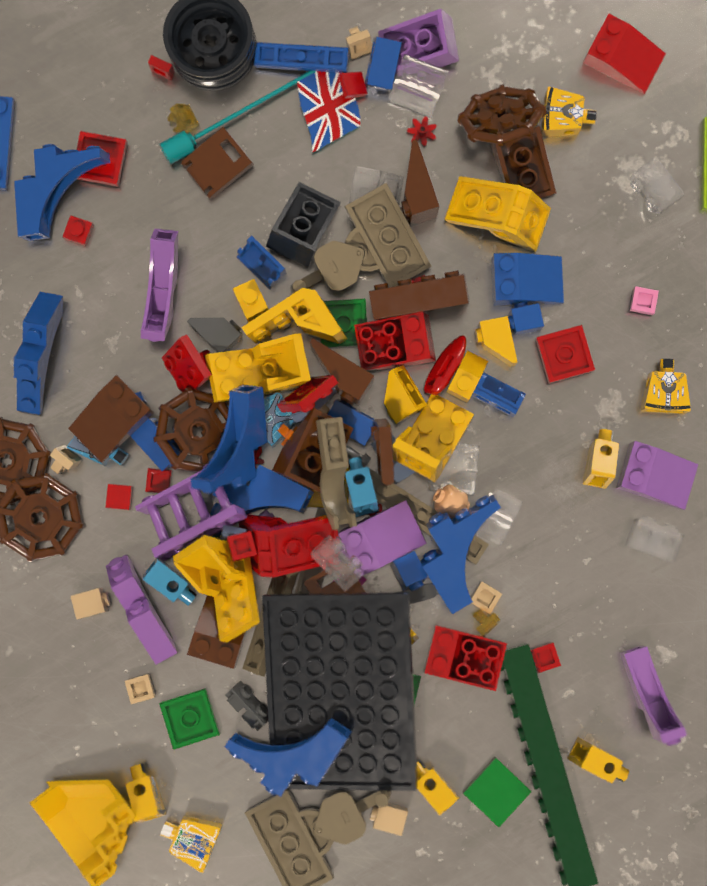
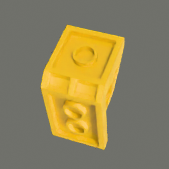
M459 176L444 220L452 224L489 230L500 239L526 250L536 252L551 208L532 190L520 185Z
M301 288L242 327L245 334L253 342L263 343L272 337L271 334L276 330H283L289 327L294 319L305 334L337 344L347 340L346 335L317 291Z
M301 333L260 343L250 349L205 355L207 368L212 374L209 379L214 403L229 401V391L241 385L263 387L265 396L277 392L291 391L311 380Z
M431 394L426 402L428 406L422 409L413 426H409L397 437L392 446L394 461L436 482L474 418V414L439 395Z
M207 535L202 536L173 556L175 567L199 593L214 597L220 641L227 643L260 623L250 558L232 562L228 543Z

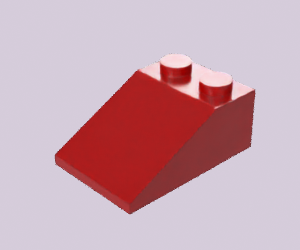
M608 13L583 63L645 95L666 53L632 25Z

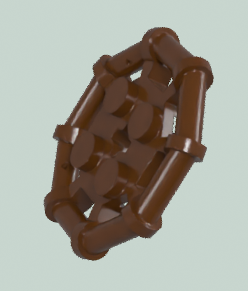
M502 84L499 88L480 95H472L465 110L458 115V123L463 126L468 134V140L472 142L494 143L500 147L504 146V143L523 136L530 137L533 135L536 125L546 115V107L540 103L533 89L527 88L525 90L505 87V84ZM530 104L532 108L526 109L525 107ZM476 109L479 110L478 114H473Z
M187 387L185 391L159 406L160 413L157 430L153 439L172 464L171 468L197 473L203 470V467L210 462L207 454L218 448L221 442V433L226 427V422L222 424L214 412L218 408L227 422L229 408L224 401L214 403L213 394ZM196 400L211 404L209 408H200V406H196ZM187 401L189 406L187 410L181 414L174 410ZM170 417L175 420L172 427L173 433L166 434L168 418ZM194 425L197 428L200 426L203 428L201 438L193 435ZM174 439L181 449L178 456L168 443V440ZM187 454L191 456H200V463L190 462L184 459L186 458Z
M0 417V459L5 458L6 454H9V458L12 460V463L8 464L6 468L0 462V484L6 485L7 491L13 479L19 480L45 475L51 451L47 450L33 424L30 423L28 425ZM6 429L20 432L21 434L18 439L7 437ZM27 438L30 439L37 452H29V449L24 444ZM32 459H39L35 476L28 474ZM42 485L24 488L26 495H29L38 488H41ZM0 492V499L5 494L4 492ZM16 493L10 505H16V502L22 498Z
M50 473L19 480L13 479L11 485L0 499V544L11 548L25 557L28 562L66 554V549L84 526V523L81 521L76 490L72 491L50 476ZM42 485L40 493L26 495L24 488ZM48 486L64 497L57 501L46 494ZM17 493L22 499L14 510L7 508ZM66 503L69 505L71 520H64L61 506ZM43 512L45 521L43 523L39 521L35 524L32 513ZM5 515L13 516L15 530L8 531ZM62 526L70 527L59 542L55 536ZM19 534L30 542L29 548L13 538ZM50 540L53 545L52 547L35 550L36 543Z

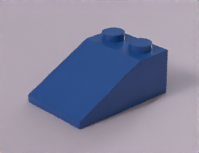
M527 253L493 254L491 259L493 306L515 305L527 302L528 305L564 303L561 256Z

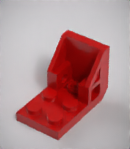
M247 514V518L239 522V528L252 532L257 556L250 557L251 567L260 577H278L340 561L338 530H332L327 515L287 523L278 517Z

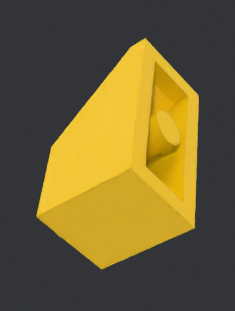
M508 316L480 321L478 328L475 329L477 343L481 342L484 350L510 367L517 364V357Z
M467 350L446 393L468 403L488 360Z
M404 365L389 371L384 400L388 415L396 424L407 420L428 406Z

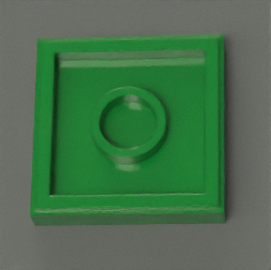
M366 299L324 301L346 335L347 340L337 344L321 339V343L328 348L358 347L354 325L367 322Z
M206 688L159 703L173 750L220 735Z
M495 757L463 791V794L499 828L532 791Z

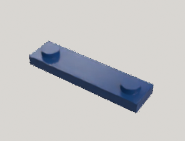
M256 42L254 65L256 68L347 73L349 48Z
M0 97V190H7L15 102L13 97Z

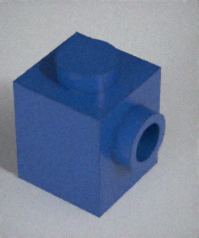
M527 302L518 303L509 312L510 329L513 331L514 336L540 331L544 327L539 303L528 305Z
M415 551L394 560L390 565L403 591L410 588L412 592L424 586L423 582L428 576Z

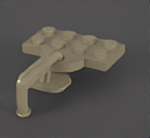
M387 183L344 206L355 228L348 234L344 243L331 241L318 248L314 255V261L318 270L300 280H296L290 286V290L292 293H295L301 288H308L324 279L329 288L340 291L357 281L359 271L371 272L379 269L385 282L388 283V287L398 285L397 281L410 279L432 267Z
M287 789L281 797L275 795L247 810L245 815L282 886H321L334 878L324 854L330 850L334 841L346 845L362 837L366 830V823L361 813L375 805L379 807L387 806L392 791H376L357 802L354 801L349 793L337 792L323 800L320 810L315 808L300 810L290 790Z

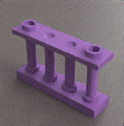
M199 472L157 495L145 497L142 503L135 506L137 511L147 515L150 514L160 540L159 545L152 548V552L155 558L164 561L172 558L202 536L207 535L211 537L221 532L224 525L232 526L247 518L244 509L230 504L225 489L221 486L215 491L221 505L220 512L210 516L200 490L191 488V478ZM188 492L191 493L201 518L200 523L193 527H189L178 499ZM168 503L171 505L180 528L179 534L173 538H169L158 510Z

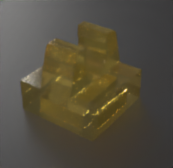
M175 104L170 108L171 113L167 120L168 122H177V127L173 129L175 133L183 130H193L200 125L189 105Z
M479 609L473 615L480 623L476 630L482 637H485L501 622L494 612L488 617Z

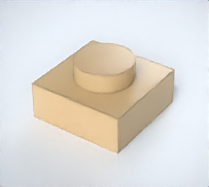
M481 581L471 597L473 601L471 604L491 614L502 593Z
M149 674L125 681L131 704L155 698Z

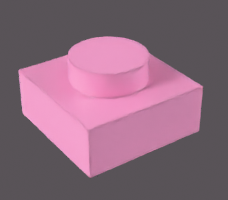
M635 286L630 311L654 315L659 291Z

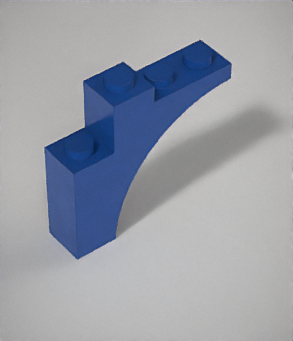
M46 144L40 149H35V176L28 175L24 176L23 180L14 181L18 237L27 241L50 238L53 214L65 191L77 178L87 171L110 163V154L99 146H89L83 151H63L54 144Z
M39 292L23 320V342L14 356V378H17V411L40 415L43 410V395L49 356L59 322L63 316L62 295Z
M241 385L229 391L228 417L221 442L210 462L201 472L191 478V488L202 490L203 493H213L217 491V488L230 483L233 486H244L248 481L256 477L254 451L258 450L259 446L267 443L263 387Z
M260 464L257 469L255 468L256 477L250 480L249 486H233L232 483L223 485L230 504L243 508L246 515L269 508H285L304 513L314 494L310 489ZM220 503L214 504L210 512L211 516L220 512ZM221 532L211 537L219 539Z
M494 495L481 497L475 502V506L458 511L452 520L447 512L443 514L437 513L426 524L440 549L428 551L423 555V559L420 562L452 614L473 602L466 585L465 562L474 535L480 526L501 508Z
M331 718L318 733L298 743L266 745L251 741L235 733L228 740L225 748L229 750L233 757L247 762L255 772L265 774L260 783L265 786L269 793L281 797L296 774L300 775L301 780L305 783L317 787L352 731Z

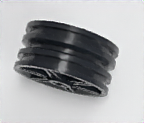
M178 0L167 14L163 27L164 45L176 72L188 84L199 89L216 91L237 84L248 74L255 61L257 41L250 16L239 0ZM219 18H225L226 22L221 24L217 20ZM198 19H201V20H202V21H200L198 24L194 25V22H195L196 20H198ZM236 38L239 39L237 43H231ZM184 41H190L191 45L188 47L184 46ZM221 56L223 59L228 60L226 64H221L219 62V58ZM204 60V64L202 66L196 65Z

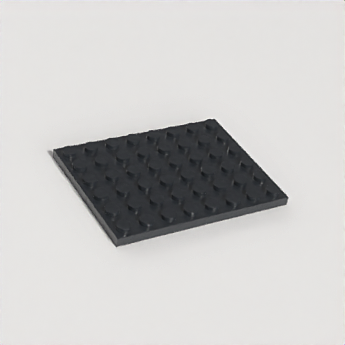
M409 592L264 594L262 596L270 745H290L306 740L323 729L331 718L352 731L317 787L305 783L301 780L300 775L296 774L287 789L417 791Z

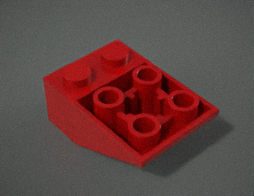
M423 311L354 325L360 365L366 371L397 368L402 365L405 367L436 361L429 315Z
M435 625L423 672L496 691L507 643Z

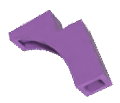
M154 229L151 236L149 281L141 327V339H148L153 342L165 341L173 318V292L177 284L178 231Z
M128 555L114 558L106 565L111 589L125 609L128 623L154 663L158 664L177 653L174 641L151 604Z
M642 645L621 652L620 655L638 708L644 711L653 739L663 744L666 743L667 746L680 743L681 738L687 736L664 692L648 647Z

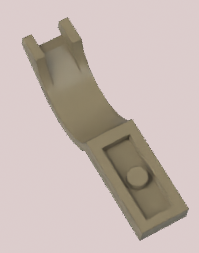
M342 417L316 420L323 469L320 477V494L323 507L332 530H338L339 525L348 523L350 527L357 526L356 515L348 505L344 490V476L349 464Z

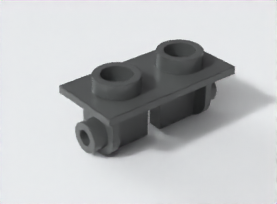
M241 680L225 694L228 698L226 701L237 712L243 707L247 710L241 717L252 729L255 728L258 731L268 722V707L261 703L253 695L251 688L244 685Z

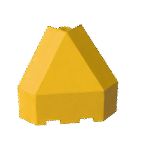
M109 780L46 781L49 788L33 799L30 805L74 861L90 886L102 885L115 874L117 869L115 862L118 854L123 852L128 838L126 831L128 825L134 821V812Z

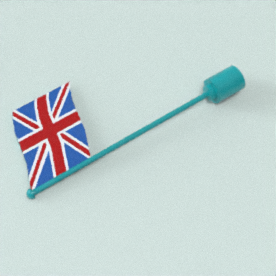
M308 71L194 136L190 132L186 134L183 130L159 143V146L171 165L195 150L194 146L197 145L196 139L297 84L301 110L311 136L313 154L360 127L359 107L355 97L344 98L338 77L342 73Z

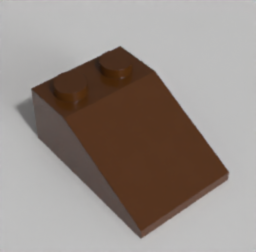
M536 125L534 134L530 137L523 136L504 143V146L500 147L498 144L491 143L493 155L503 183L520 185L530 189L539 198L556 194L539 125Z
M417 139L412 141L404 200L401 201L402 207H400L410 226L437 218L439 203Z
M312 338L310 341L311 350L327 375H334L338 381V384L334 387L338 394H340V399L350 406H353V404L359 406L374 382V375Z
M116 375L97 393L68 429L103 463L154 412Z
M312 408L282 448L272 471L320 493V477L323 469L316 420L333 417L316 408ZM343 423L345 442L347 444L354 428Z
M207 595L187 655L234 669L236 668L247 631L227 643L220 641L214 597Z

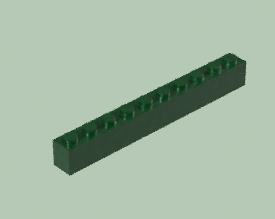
M524 643L507 648L501 671H504L506 676L503 685L506 694H511L513 704H510L513 718H518L520 727L516 728L520 742H525L527 751L523 752L527 766L531 765L534 775H531L530 778L534 790H539L541 799H537L541 814H546L548 822L544 823L548 838H553L555 846L551 847L555 862L559 861L561 871H558L562 886H593L599 884L529 644Z

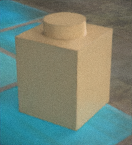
M103 588L71 596L76 620L108 612L107 606H110V598L108 593L103 591Z
M390 803L385 807L373 806L369 820L373 821V828L402 836L408 810L407 808Z

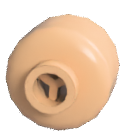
M446 485L442 489L439 488L433 496L435 511L442 514L447 512L451 520L455 518V514L464 508L469 509L470 507L468 495L453 485Z

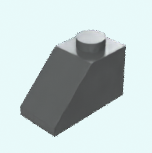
M190 318L187 321L189 326L217 353L230 351L242 339V335L239 333L242 329L233 320L228 322L225 318Z

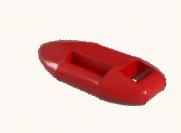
M465 335L454 339L441 352L425 380V393L436 396L450 383L465 354Z

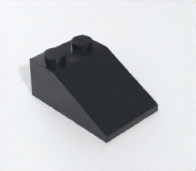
M298 182L270 232L266 247L309 267L341 202Z

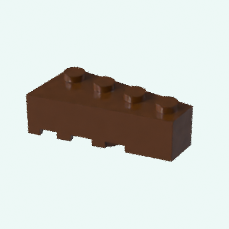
M459 270L444 273L445 277L436 279L435 274L421 277V281L412 283L411 279L397 281V286L388 287V283L374 285V290L369 291L373 319L468 304L470 300L465 273L459 274Z

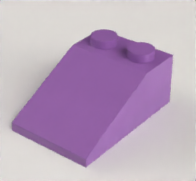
M441 8L378 31L381 38L402 42L395 75L436 69L459 61L452 17Z
M633 441L629 443L616 489L685 510L698 464L657 447Z
M407 500L357 522L355 527L348 526L338 533L359 577L379 569L427 544Z

